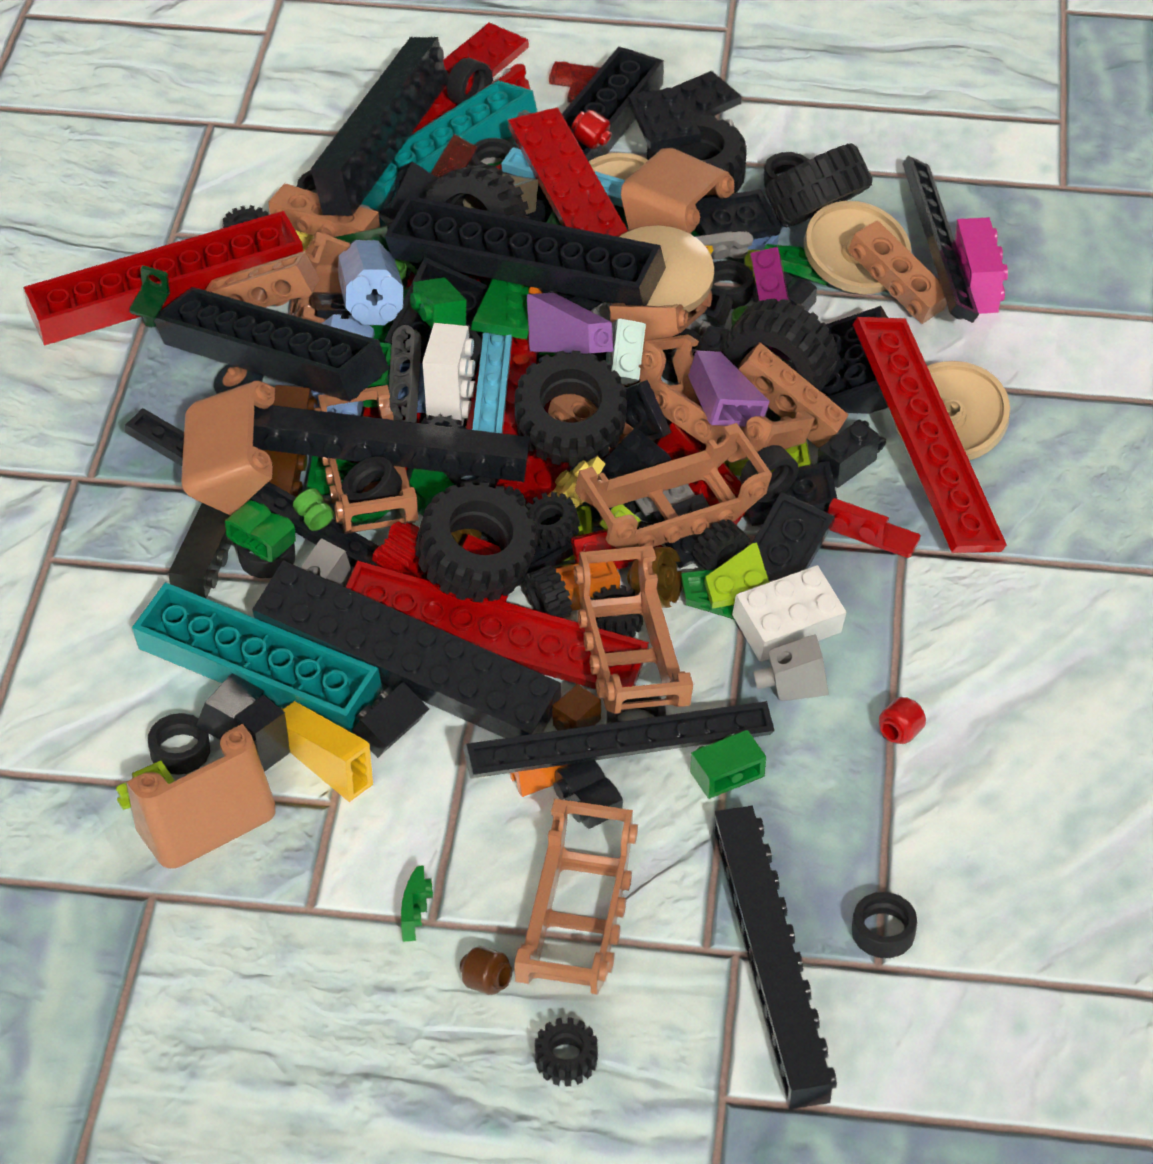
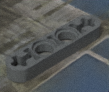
M409 325L397 328L392 337L389 401L394 420L416 423L422 339L420 333ZM406 360H410L409 369L401 373V364ZM408 387L407 397L399 400L398 394L400 390Z

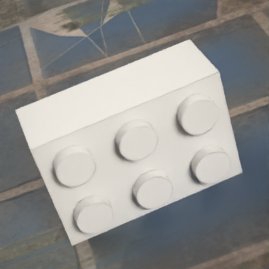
M434 323L423 359L427 418L429 415L438 417L440 413L443 417L452 415L453 420H462V426L464 418H468L471 408L469 400L474 397L476 381L471 379L474 376L475 360H470V356L473 354L474 340L469 338L468 326Z
M816 565L736 594L732 616L758 660L763 662L769 659L768 652L771 649L815 634L819 641L841 633L847 612L819 566Z

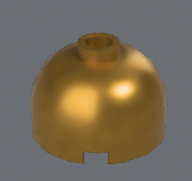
M655 547L656 560L652 561V570L658 577L657 593L662 608L672 607L670 602L676 603L682 590V571H677L676 562L681 561L675 549L671 547ZM638 559L634 560L627 574L628 584L635 590V595L640 593Z

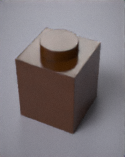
M577 683L552 705L553 726L559 731L596 725L601 720V699Z

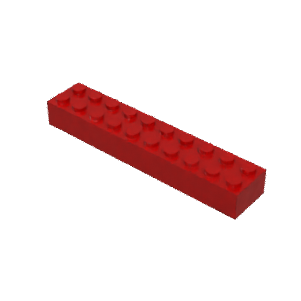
M280 211L24 286L23 289L29 313L45 346L141 317L130 313V307L142 287L140 269L143 265L168 274L170 294L162 307L164 309L191 287L206 290L213 279L303 252V244L285 211ZM148 275L151 281L158 284L162 283L158 277Z

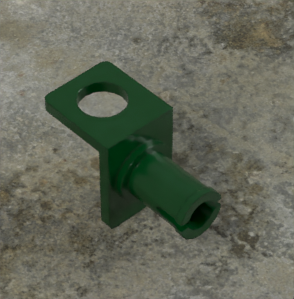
M143 265L140 269L142 287L130 307V313L143 317V323L146 326L156 327L154 320L170 294L168 274ZM148 275L158 277L162 283L158 284L151 281Z

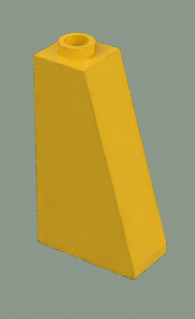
M296 701L282 709L286 717L290 753L348 802H351L373 785L370 744L367 741Z

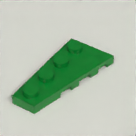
M493 279L473 319L471 330L503 336L512 335L515 338L527 339L529 331L527 306L529 286Z

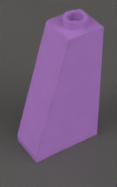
M555 293L527 294L530 351H564V353H572V350L581 351V353L613 351L611 321Z
M696 350L688 377L711 425L728 426L737 423L739 426H745L751 417H765L770 401L721 352Z

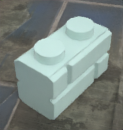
M617 319L612 323L613 351L606 353V362L611 365V372L613 370L618 372L622 384L631 386L639 381L641 368L639 365H641L646 324Z

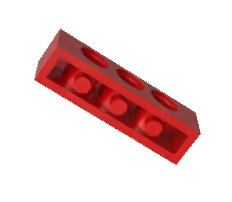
M671 423L669 426L672 433L661 438L657 444L672 458L671 461L705 451L707 447L675 423ZM723 463L717 470L735 497L738 498L742 486L741 482ZM704 480L688 484L695 495L703 493L710 506L720 503ZM745 513L733 522L737 525Z

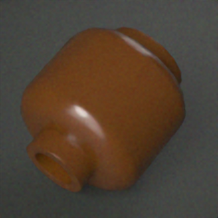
M483 946L473 948L462 958L460 963L461 977L465 986L484 994L495 995L509 985L512 978V966L506 954Z

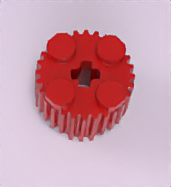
M400 521L394 523L389 530L388 538L384 540L385 543L374 551L372 561L379 567L428 580V572L421 570L418 564L420 558L416 556L415 551L419 527L408 522L406 524Z

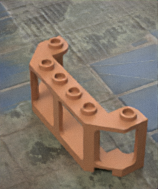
M690 335L646 340L643 346L641 365H639L641 368L640 381L648 380L663 415L706 446L708 440L711 439L716 444L724 441L726 438V434L723 431L724 426L711 425L708 422L688 377L694 359L692 347L697 346L699 341ZM677 348L672 361L679 384L669 386L660 380L666 364L663 350ZM806 411L797 412L793 419L789 416L781 417V420L777 422H772L763 416H754L747 421L745 426L739 427L757 452L771 445H780L784 449H788L806 442L815 417ZM738 445L737 451L727 460L736 462L749 458L740 445Z
M388 385L366 388L357 398L350 402L326 394L318 395L319 407L314 408L316 411L327 412V407L331 405L375 399L378 403L379 418L394 420L393 412L390 409ZM322 457L323 466L329 465V467H325L327 484H333L329 486L331 502L332 504L335 503L333 505L336 523L342 522L344 534L391 527L398 521L404 524L406 522L410 524L418 521L417 496L414 487L410 488L405 467L394 466L402 479V487L398 496L349 504L347 494H343L336 459ZM380 481L370 482L362 493L373 489ZM400 509L401 519L351 526V518L354 515Z
M734 423L724 426L723 431L726 434L724 441L716 444L713 439L708 440L705 451L608 480L604 472L597 474L593 467L579 470L575 492L581 500L596 507L608 527L606 536L608 544L619 549L652 545L655 547L667 542H676L680 538L692 534H701L707 527L711 529L713 523L717 522L719 524L720 520L723 519L735 521L767 493L772 473L739 425ZM738 445H740L758 471V474L749 477L742 484L738 498H736L717 469L737 451ZM698 480L707 482L720 503L681 516L677 515L663 493L666 490ZM649 497L653 500L665 521L637 529L638 522L633 515L615 518L609 508Z
M653 545L580 552L579 565L574 566L575 583L579 584L581 609H578V623L580 628L585 629V650L591 651V673L597 674L598 698H603L606 711L614 714L621 713V710L662 705L683 707L690 706L693 681L690 672H680L657 593L658 577L652 570V561L656 560ZM639 560L640 593L638 595L598 600L590 599V563ZM641 614L644 617L652 648L605 653L595 618ZM654 662L658 667L662 683L622 687L618 674L610 675L608 666ZM666 695L664 699L622 703L627 699Z
M554 799L551 810L553 823L548 833V848L525 943L521 945V948H518L515 958V982L529 984L532 979L541 978L591 986V994L597 995L604 982H606L608 973H612L615 953L610 951L611 946L618 945L621 925L616 923L617 918H623L625 914L626 898L622 897L623 890L629 891L631 886L632 871L627 869L631 844H636L638 824H633V810ZM578 814L623 821L621 856L619 858H611L566 850L564 844L567 815ZM573 870L616 877L607 919L558 913L552 910L561 871ZM554 926L603 934L600 953L596 952L592 969L539 961L547 929Z

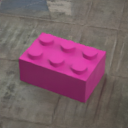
M990 217L957 219L954 241L978 313H999L1000 301L1005 299L1003 281L1008 279L1007 264L1002 263L1003 250L1002 246L997 245V229L992 227Z

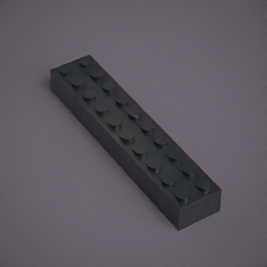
M410 37L311 167L323 215L353 216L447 85L449 74L445 70L443 62L444 51L440 47L438 37Z
M618 46L564 110L562 116L572 133L574 132L571 129L572 124L582 111L594 110L610 121L609 132L612 133V136L604 147L600 145L596 149H589L577 141L588 161L608 154L634 122L635 117L628 104V96L640 92L659 90L663 86L664 60ZM538 183L536 211L526 214V216H530V220L547 223L553 209Z
M407 196L385 234L392 258L421 264L424 257L458 272L612 304L625 303V305L647 306L666 269L661 245L414 196Z
M191 287L162 309L154 320L165 345L303 388H310L313 391L349 402L357 398L364 389L376 382L382 374L389 370L382 347L377 339L195 287Z
M284 560L252 609L254 618L375 666L379 669L381 683L387 686L391 685L395 689L404 682L423 702L503 738L543 733L553 716L552 705L561 698V682Z

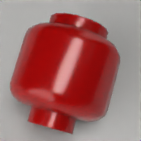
M594 110L580 112L571 127L574 130L573 135L575 139L589 149H596L600 145L604 147L612 136V133L609 132L610 121Z
M907 697L894 699L879 715V726L882 735L888 741L897 744L911 742L926 725V716L920 704Z

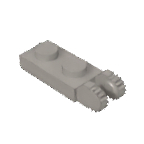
M744 231L696 237L704 245L713 246L714 251L711 256L712 259L716 260L728 256L734 259L745 257L749 250L748 246L750 247L754 240L752 234Z

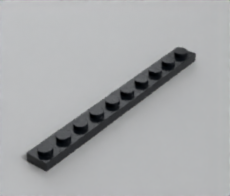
M908 155L902 164L949 312L956 319H965L973 323L979 316L930 166Z
M144 408L125 424L126 434L182 466L184 432ZM271 482L265 484L249 499L266 505L271 513L289 518L295 526V533L315 545L322 538L345 550L351 566L355 567L357 561L378 566L372 561L374 551L380 546L356 532L344 534L342 524L336 523L334 519L320 530H310L304 522V516H300L293 507L296 497Z
M763 701L467 743L463 750L469 776L472 779L711 744L723 740L731 734H738L745 730H748L752 737L771 735L775 729L768 703Z

